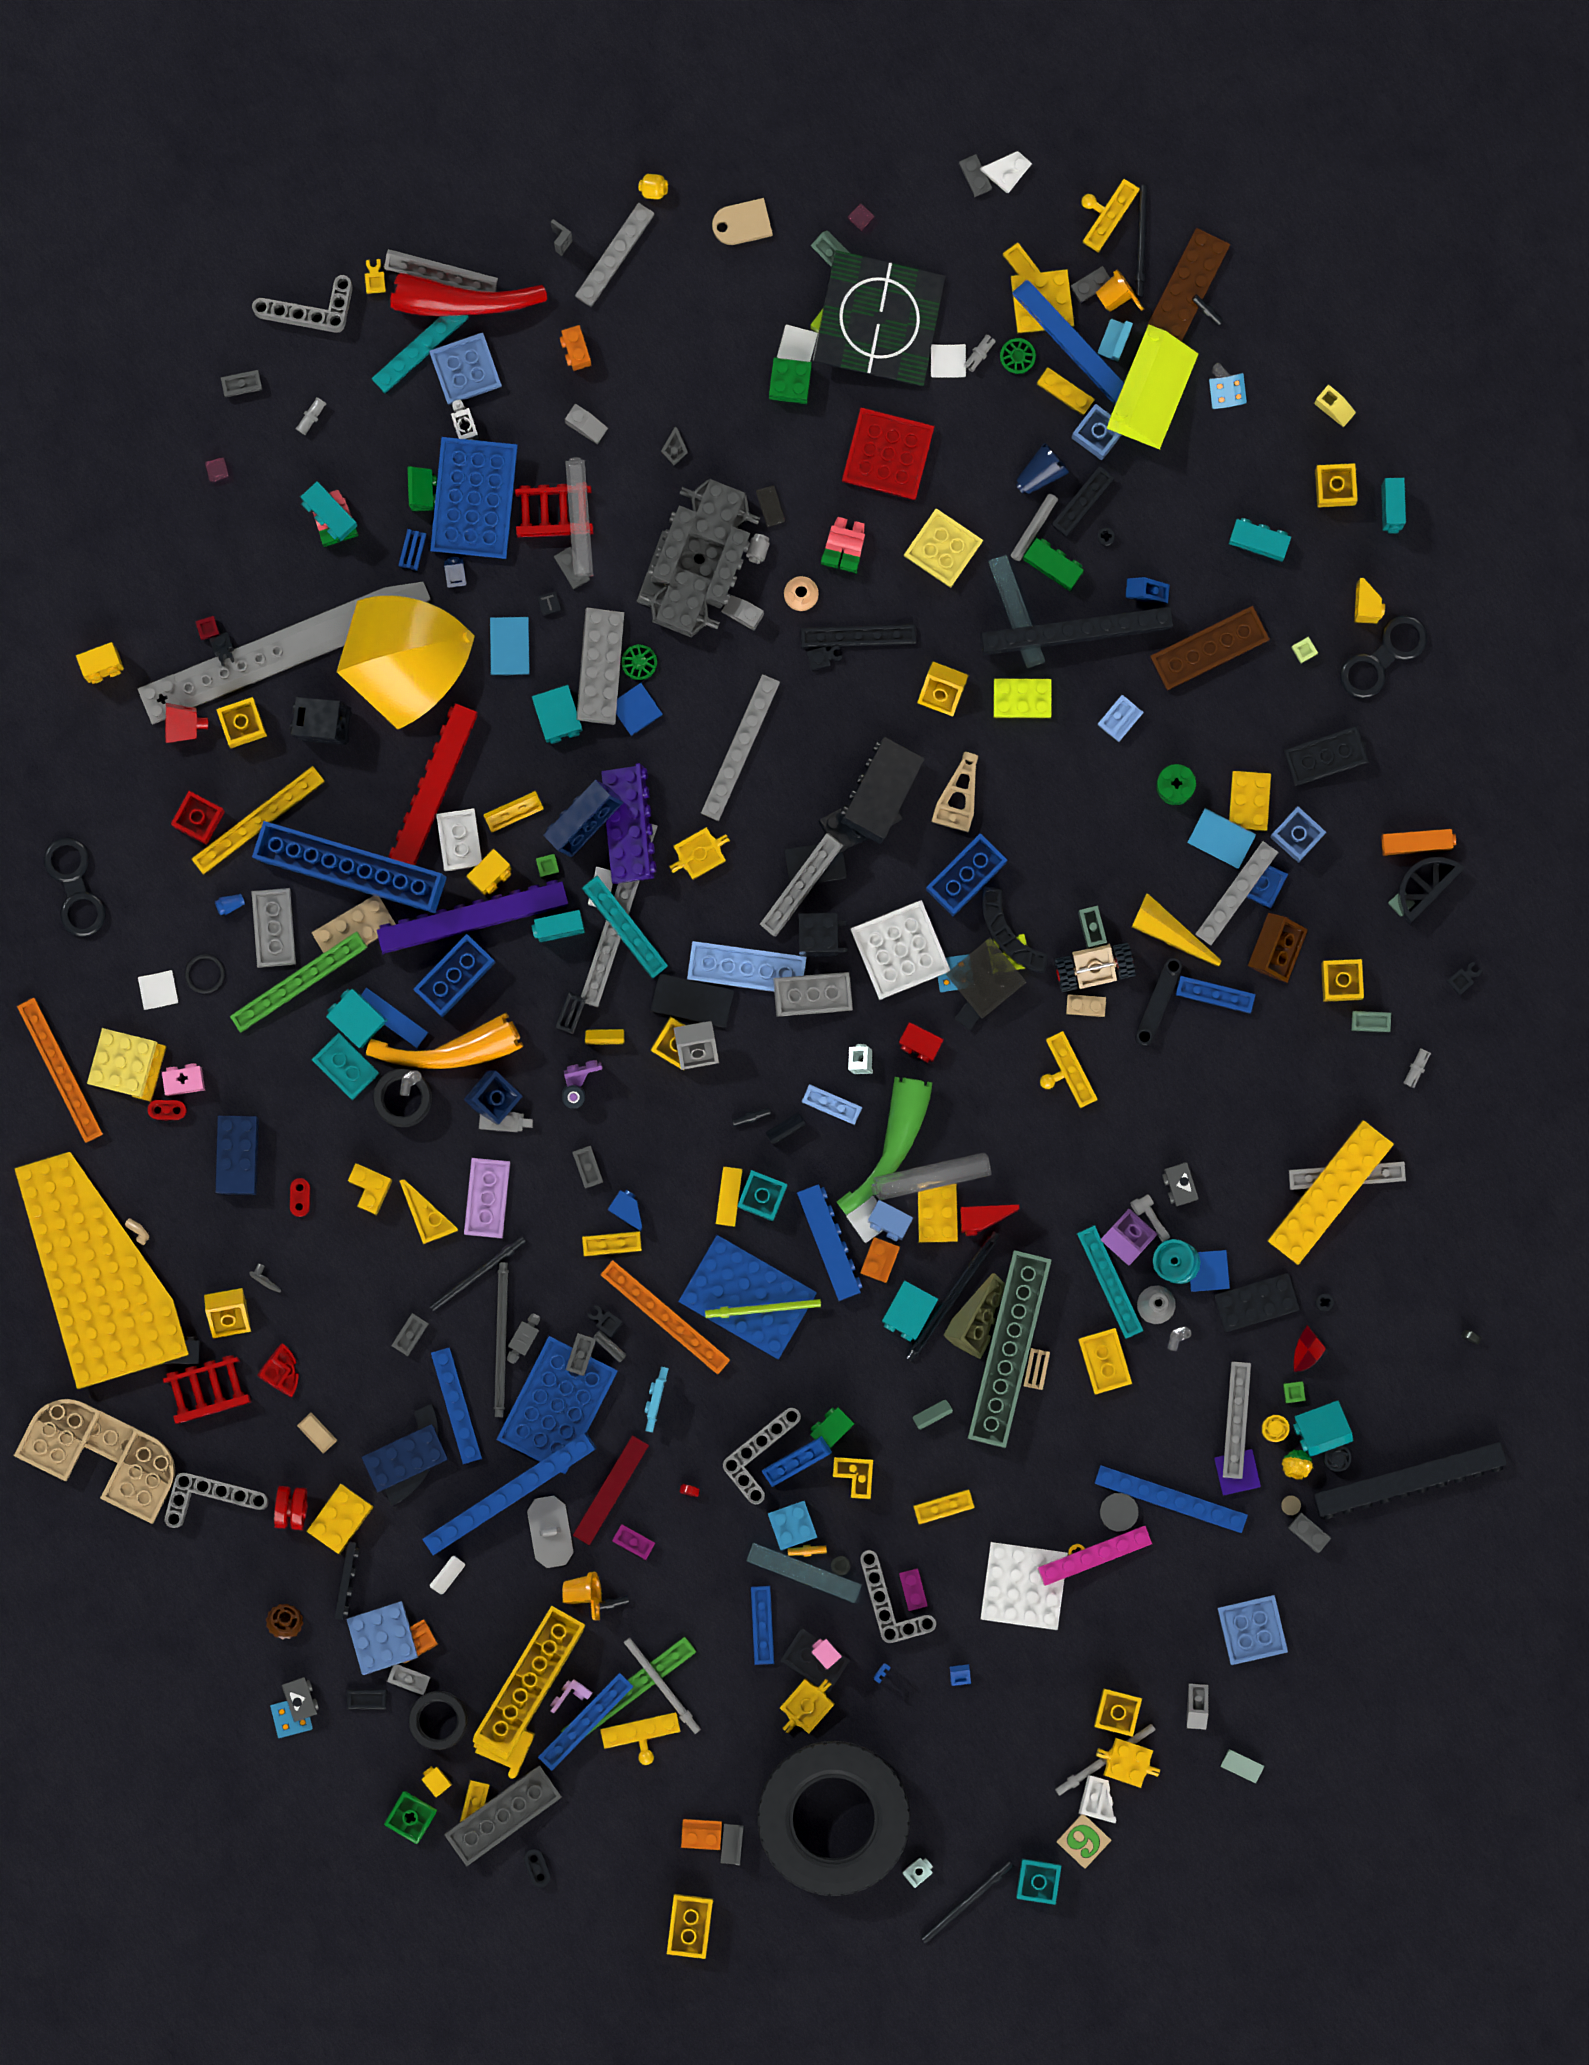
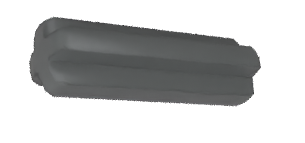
M598 1331L593 1338L617 1361L621 1362L626 1357V1354L602 1331Z

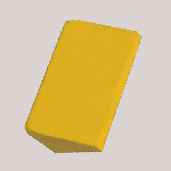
M586 1030L585 1043L587 1045L623 1044L624 1030Z

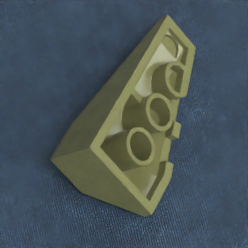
M992 1273L955 1315L944 1334L954 1346L981 1359L990 1342L991 1324H995L996 1318H993L996 1307L1000 1305L1005 1283L996 1274Z

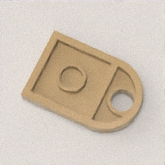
M764 198L724 207L716 213L712 223L716 238L727 245H735L773 236ZM725 223L728 229L725 232H719L717 230L718 224Z

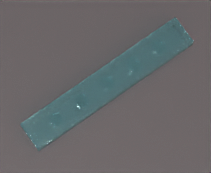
M1007 555L988 561L1012 629L1032 626ZM1040 647L1020 650L1027 669L1045 663Z
M753 1543L746 1560L855 1603L861 1588V1584Z

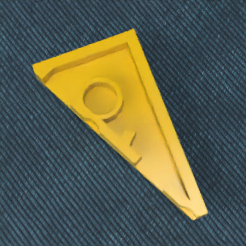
M406 1180L400 1181L423 1244L458 1231L456 1226Z

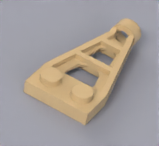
M964 752L960 765L937 802L932 818L933 823L969 832L974 815L975 769L978 755ZM961 774H966L970 777L968 789L956 786V782ZM955 792L963 793L966 797L965 808L962 810L948 805L950 797Z

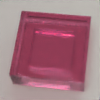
M861 203L848 216V219L861 231L874 218V215Z
M224 458L205 462L210 482L229 477Z

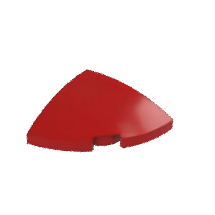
M281 1343L257 1375L289 1397L293 1396L298 1384V1374H295L294 1367L296 1360L291 1351Z

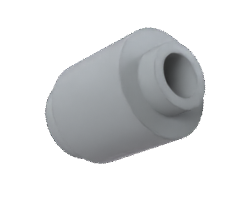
M755 534L754 538H751L746 554L749 561L759 564L760 561L763 562L765 560L770 544L768 537Z

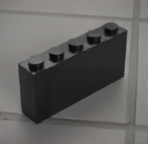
M886 737L880 742L877 741L872 749L875 753L872 758L869 757L864 765L867 769L864 774L861 773L856 781L859 785L856 790L853 789L848 797L851 801L848 806L845 805L840 813L843 816L840 823L879 844L885 839L924 761L923 757Z

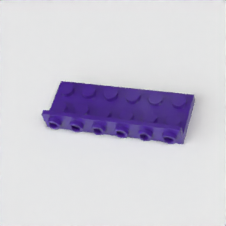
M640 763L633 767L602 771L603 784L610 787L624 802L606 821L613 884L653 879L654 872H656V863L652 857V854L655 853V848L650 836L653 835L652 824H649L651 808L647 804L649 789L645 783V779H648L647 769Z

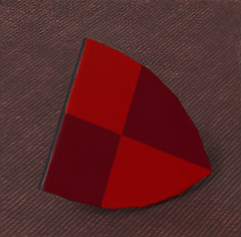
M1309 1325L1302 1332L1296 1346L1294 1372L1310 1369L1318 1363L1324 1354L1329 1353V1348L1325 1347Z

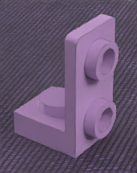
M575 1679L572 1682L568 1680L562 1688L564 1691L560 1698L556 1696L550 1706L553 1707L551 1712H556L571 1689L575 1690L573 1694L581 1700L584 1698L589 1699L593 1692Z

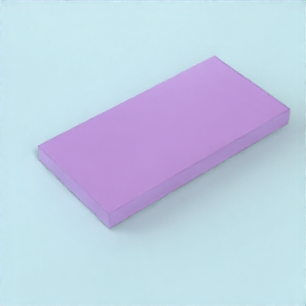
M472 1158L464 1235L503 1238L510 1161Z

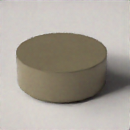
M1287 1496L1281 1502V1509L1287 1515H1295L1301 1508V1503L1295 1496Z

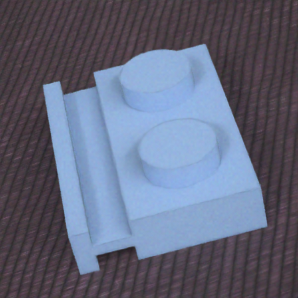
M1121 695L1098 723V726L1120 742L1143 714V711Z

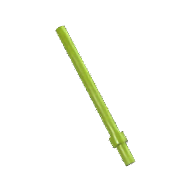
M817 1299L734 1308L725 1306L720 1307V1309L705 1310L706 1318H729L732 1315L821 1307V1301Z

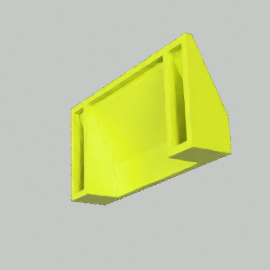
M1148 325L1110 417L1107 429L1160 449L1198 353L1167 331Z

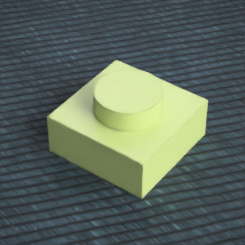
M1309 637L1291 647L1300 663L1318 654Z

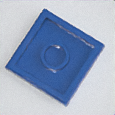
M642 683L617 699L616 715L631 736L663 715Z
M1269 865L1247 897L1271 909L1288 874Z
M1226 1250L1198 1252L1201 1261L1200 1269L1195 1278L1190 1281L1191 1292L1230 1289Z

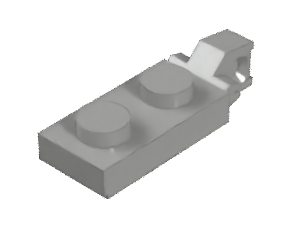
M509 1112L503 1121L497 1125L480 1114L479 1129L518 1132L522 1131L523 1127L533 1128V1119H524V1114Z

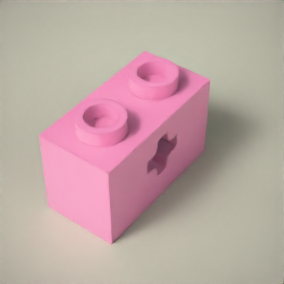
M197 1064L185 1065L184 1069L169 1067L166 1068V1072H162L166 1096L205 1090L202 1067L197 1066ZM182 1075L188 1078V1080H185V1084L178 1080L182 1078Z
M820 1638L812 1645L814 1650L811 1652L826 1669L842 1657L827 1639L823 1641Z

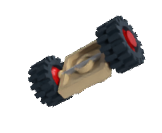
M1128 943L1113 946L1114 959L1110 944L1072 952L1074 968L1070 955L1055 959L1057 977L1062 992L1077 989L1076 975L1079 989L1117 981L1115 967L1120 979L1135 976L1133 957Z

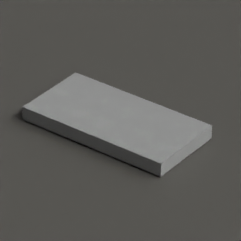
M291 889L252 891L257 967L296 965Z
M849 972L773 978L777 1017L853 1010Z

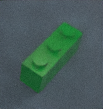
M1036 538L1024 555L1023 560L1068 591H1071L1083 574L1082 565L1075 560L1070 561L1067 559V555L1061 550L1057 549L1055 551L1050 547L1051 544L1046 540Z

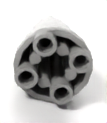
M1162 1286L1146 1288L1139 1295L1137 1301L1140 1316L1146 1322L1152 1324H1161L1169 1320L1176 1307L1172 1293ZM1157 1299H1160L1162 1301V1305L1160 1307H1157L1155 1305V1301Z

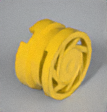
M1272 1415L1263 1421L1262 1434L1268 1441L1279 1442L1288 1436L1289 1424L1284 1417Z

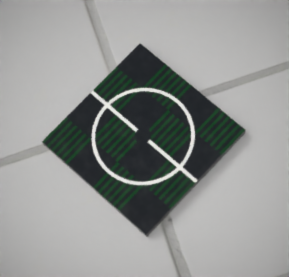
M835 250L813 361L923 387L945 276Z

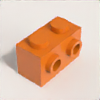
M580 325L562 330V337L559 338L562 348L566 347L568 352L565 355L568 366L572 365L573 371L592 366Z

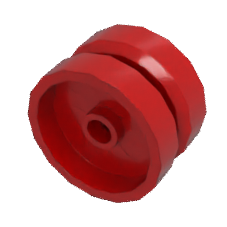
M279 1486L275 1504V1528L285 1529L288 1526L290 1517L291 1528L303 1530L307 1514V1488L296 1487L291 1499L290 1487Z

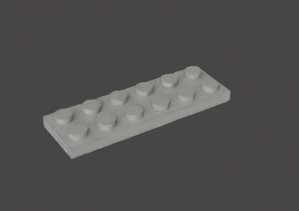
M594 608L585 609L576 720L615 724L624 612Z

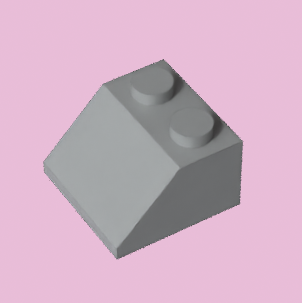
M712 1021L674 1028L681 1070L719 1063Z

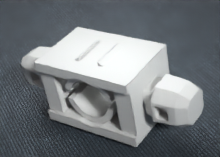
M461 400L454 401L452 406L456 413H452L451 416L459 439H479L469 408L465 409ZM462 419L470 424L467 434L465 430L460 429Z

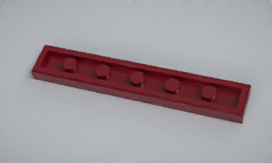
M632 1435L573 1536L588 1545L591 1544L649 1447L648 1444Z

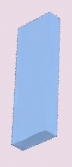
M810 1084L802 1100L804 1104L855 1125L862 1109L861 1106Z

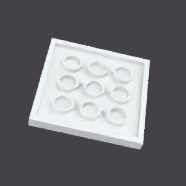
M922 900L851 928L879 1000L950 972Z
M991 1542L981 1619L1058 1630L1064 1579L1044 1586L1037 1567L1065 1557L1068 1553Z

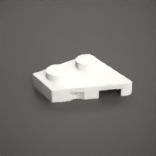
M1017 151L981 167L980 170L1006 193H1009L1032 163Z
M1088 1775L1079 1814L1116 1823V1817H1114L1112 1809V1797L1109 1794L1110 1786L1108 1780Z

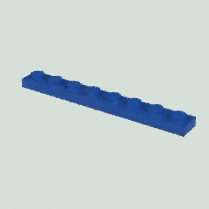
M1100 1465L1094 1483L1242 1533L1248 1516L1247 1514Z

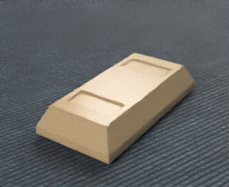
M312 1413L297 1425L323 1454L337 1441Z

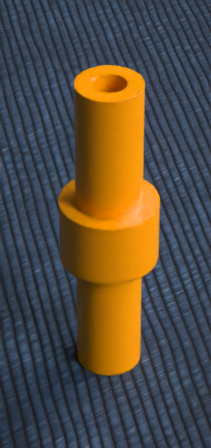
M803 1545V1547L788 1548V1556L804 1555V1557L811 1556V1554L827 1553L826 1545Z

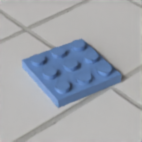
M483 333L429 351L448 405L453 404L454 401H462L502 387Z
M1275 1595L1217 1608L1231 1665L1288 1652Z
M402 1601L347 1619L362 1675L418 1658Z

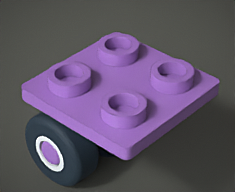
M597 1060L586 1062V1066L579 1067L576 1064L567 1067V1070L564 1071L567 1086L562 1091V1100L567 1107L575 1109L584 1103L585 1092L581 1086L589 1072L602 1070L601 1062L597 1063Z

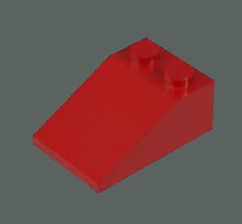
M1019 1205L961 1207V1233H965V1236H976L977 1232H981L1017 1212Z

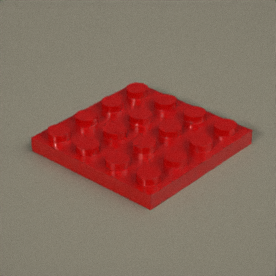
M861 408L842 482L916 500L934 426Z

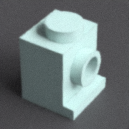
M865 1044L849 1047V1070L853 1074L873 1073L872 1050Z
M920 1857L902 1873L913 1887L916 1888L933 1873L930 1870L933 1866L926 1858L922 1860ZM917 1868H921L923 1870V1873L921 1875H917L915 1873V1870Z

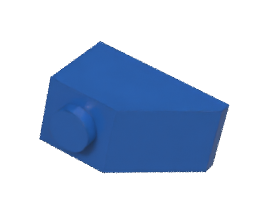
M1145 577L1127 579L1126 598L1166 604L1168 603L1170 585Z
M620 1190L608 1211L641 1232L643 1227L638 1203L634 1199L635 1195L628 1190H625V1192Z

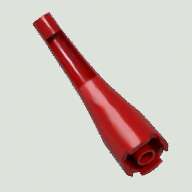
M399 273L394 284H397L395 293H391V308L423 316L478 315L510 311L545 302L547 294L543 285L503 292L474 291L410 274Z

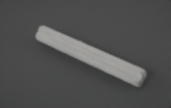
M1047 495L1011 553V557L1014 560L1020 561L1052 511L1058 501V498L1054 495Z

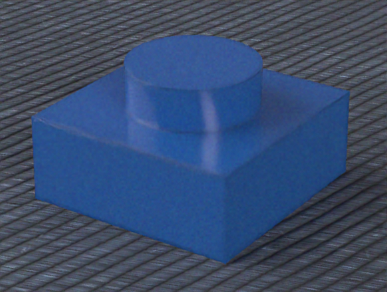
M969 1665L950 1667L952 1686L971 1684Z

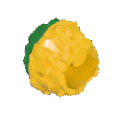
M1293 1450L1284 1456L1282 1460L1283 1471L1287 1477L1302 1479L1307 1477L1313 1468L1312 1459L1303 1450Z

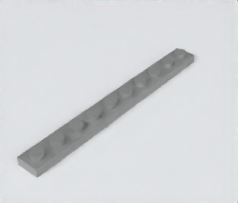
M652 824L653 835H650L651 842H653L658 827L654 824ZM640 880L618 883L614 897L628 915ZM607 920L581 995L582 998H587L586 1004L599 1007L621 940Z

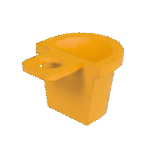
M1118 269L1113 272L1114 276L1096 291L1100 301L1110 312L1131 298L1140 310L1144 309Z
M589 1572L587 1576L565 1581L563 1583V1603H591L592 1619L599 1621V1602H602V1593L597 1573Z

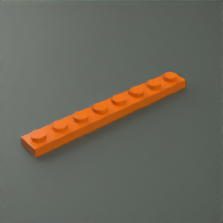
M32 998L17 1006L85 1143L103 1135L36 999Z
M612 1260L601 1273L604 1279L717 1375L728 1364L729 1358Z

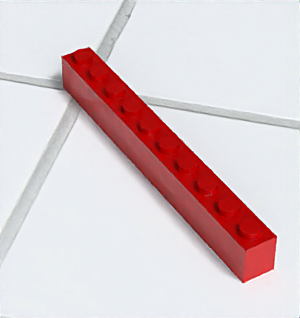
M456 703L454 708L450 707L447 718H449L447 725L444 724L441 728L440 735L442 737L440 742H436L432 752L435 754L433 759H429L426 764L425 770L427 773L425 778L421 777L418 788L420 790L418 795L414 794L410 805L413 807L410 813L407 812L404 817L403 823H405L403 830H399L396 837L398 843L396 848L392 847L388 858L416 865L478 716L476 711Z

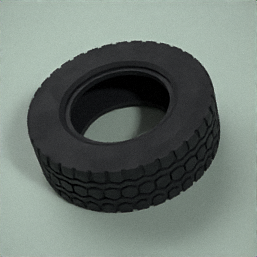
M822 1741L807 1745L793 1752L771 1773L759 1800L757 1813L758 1832L768 1859L775 1869L789 1882L805 1891L819 1895H848L871 1887L885 1877L895 1866L903 1853L908 1839L910 1808L900 1779L889 1764L880 1756L854 1743ZM825 1778H843L857 1784L868 1795L874 1808V1826L870 1837L859 1850L846 1857L826 1858L811 1852L802 1844L794 1828L793 1811L797 1799L808 1786Z

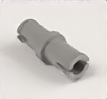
M985 335L978 347H974L972 350V355L964 363L966 368L970 366L969 371L974 372L981 360L987 357V352L996 342L993 338L989 341L991 336Z
M316 397L309 410L304 412L305 416L295 429L306 435L314 421L317 422V417L326 403Z
M1420 1048L1414 1063L1410 1065L1411 1069L1403 1082L1404 1084L1415 1088L1421 1073L1425 1071L1423 1068L1431 1053Z

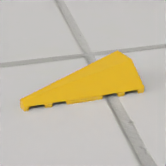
M1146 894L1132 925L1133 928L1213 965L1220 966L1221 960L1149 894Z

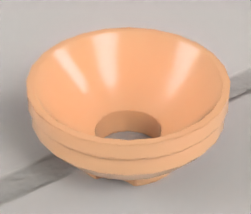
M803 576L791 579L784 590L786 603L797 611H806L812 608L819 596L815 582ZM800 586L805 587L807 590V594L804 597H798L795 593L796 589Z

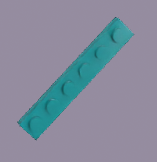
M440 316L372 378L374 383L386 393L429 355V351L434 350L469 319V316Z
M595 876L582 887L651 978H654L668 966L598 876Z
M1093 1226L1077 1233L1125 1339L1142 1332L1143 1329L1096 1227Z

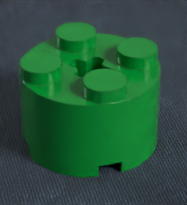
M1179 764L1170 765L1163 769L1156 783L1158 795L1170 805L1184 804L1191 798L1196 787V780L1192 771L1186 766ZM1174 781H1177L1178 784H1181L1178 787V789H1175V786L1171 785L1174 783Z

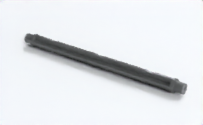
M499 1263V1270L497 1271L495 1407L493 1408L495 1409V1417H503L505 1410L508 1263Z

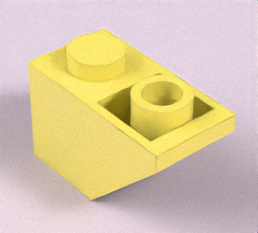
M1330 385L1322 391L1314 403L1343 428L1356 413L1345 398Z

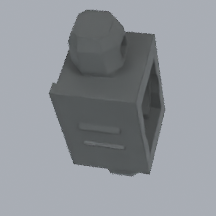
M534 1313L528 1318V1323L521 1322L508 1345L513 1350L512 1352L509 1351L507 1361L513 1364L519 1359V1353L524 1356L526 1355L539 1332L534 1327L538 1325L540 1316Z

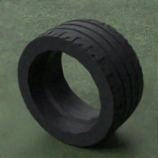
M396 1069L386 1073L378 1081L374 1090L373 1101L376 1111L384 1121L396 1127H410L422 1121L428 1114L432 1103V1093L428 1083L420 1074L409 1069ZM400 1079L410 1080L415 1083L420 1089L422 1096L421 1104L417 1111L405 1117L395 1116L390 1113L384 1103V1094L387 1087Z
M433 1691L421 1696L414 1703L409 1714V1728L413 1737L422 1746L433 1750H443L455 1745L464 1736L468 1725L467 1711L463 1703L455 1695L445 1691ZM435 1701L446 1702L453 1707L457 1714L456 1729L452 1735L440 1740L432 1739L425 1735L420 1728L419 1722L420 1714L424 1707Z

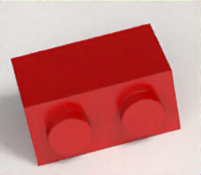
M909 1022L899 1041V1045H901V1050L909 1054L913 1051L919 1054V1059L928 1063L929 1060L933 1062L944 1039Z

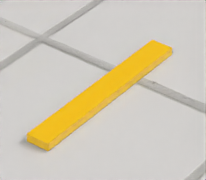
M312 766L194 856L192 861L204 875L259 833L263 821L272 823L325 781Z

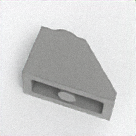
M577 404L573 406L565 418V423L596 444L599 443L608 429L591 413Z
M732 595L727 605L721 611L755 631L764 615V611Z
M1189 1684L1187 1728L1206 1730L1208 1719V1685Z

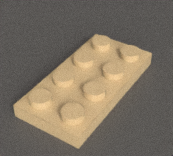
M374 895L313 931L312 934L323 953H325L356 931L360 934L365 944L368 945L378 939L376 930L380 929V925L390 923L392 926L396 924L380 897Z

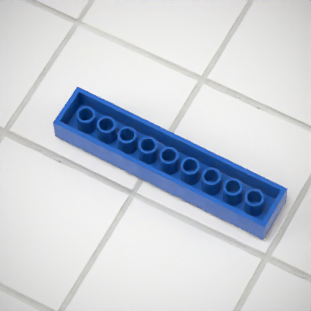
M263 821L252 858L260 862L432 913H436L447 878L442 873Z

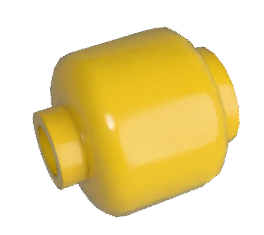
M646 174L643 180L639 181V191H642L644 198L661 199L667 194L668 182L662 175Z

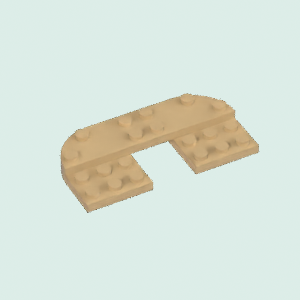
M62 1399L54 1401L42 1407L35 1414L15 1452V1457L67 1481L83 1448L86 1447L118 1463L101 1499L151 1524L154 1523L175 1480L173 1457L161 1441L76 1400Z

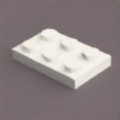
M475 809L436 814L444 871L476 867L482 861Z

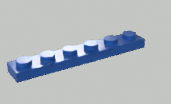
M450 1347L432 1352V1359L462 1462L466 1464L482 1459Z
M619 1673L538 1758L552 1771L634 1686Z

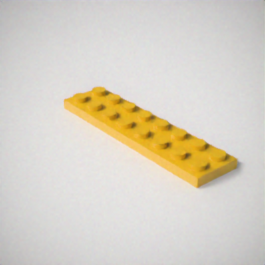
M1362 1120L1267 1241L1299 1265L1394 1144Z

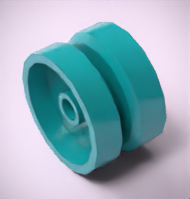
M1171 1239L1164 1241L1154 1252L1153 1265L1155 1271L1160 1277L1172 1283H1187L1195 1278L1200 1269L1201 1261L1198 1252L1193 1246L1181 1240Z

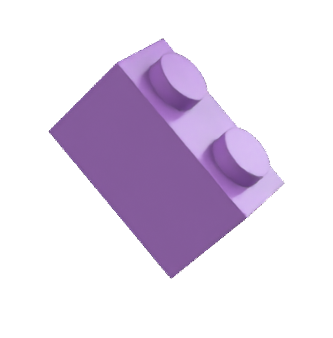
M1128 1209L1102 1237L1101 1241L1117 1254L1121 1260L1130 1265L1156 1237L1157 1233L1134 1212Z

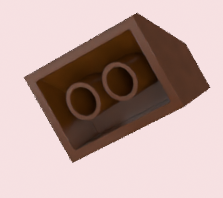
M1268 913L1248 966L1262 974L1288 983L1308 929L1284 916Z

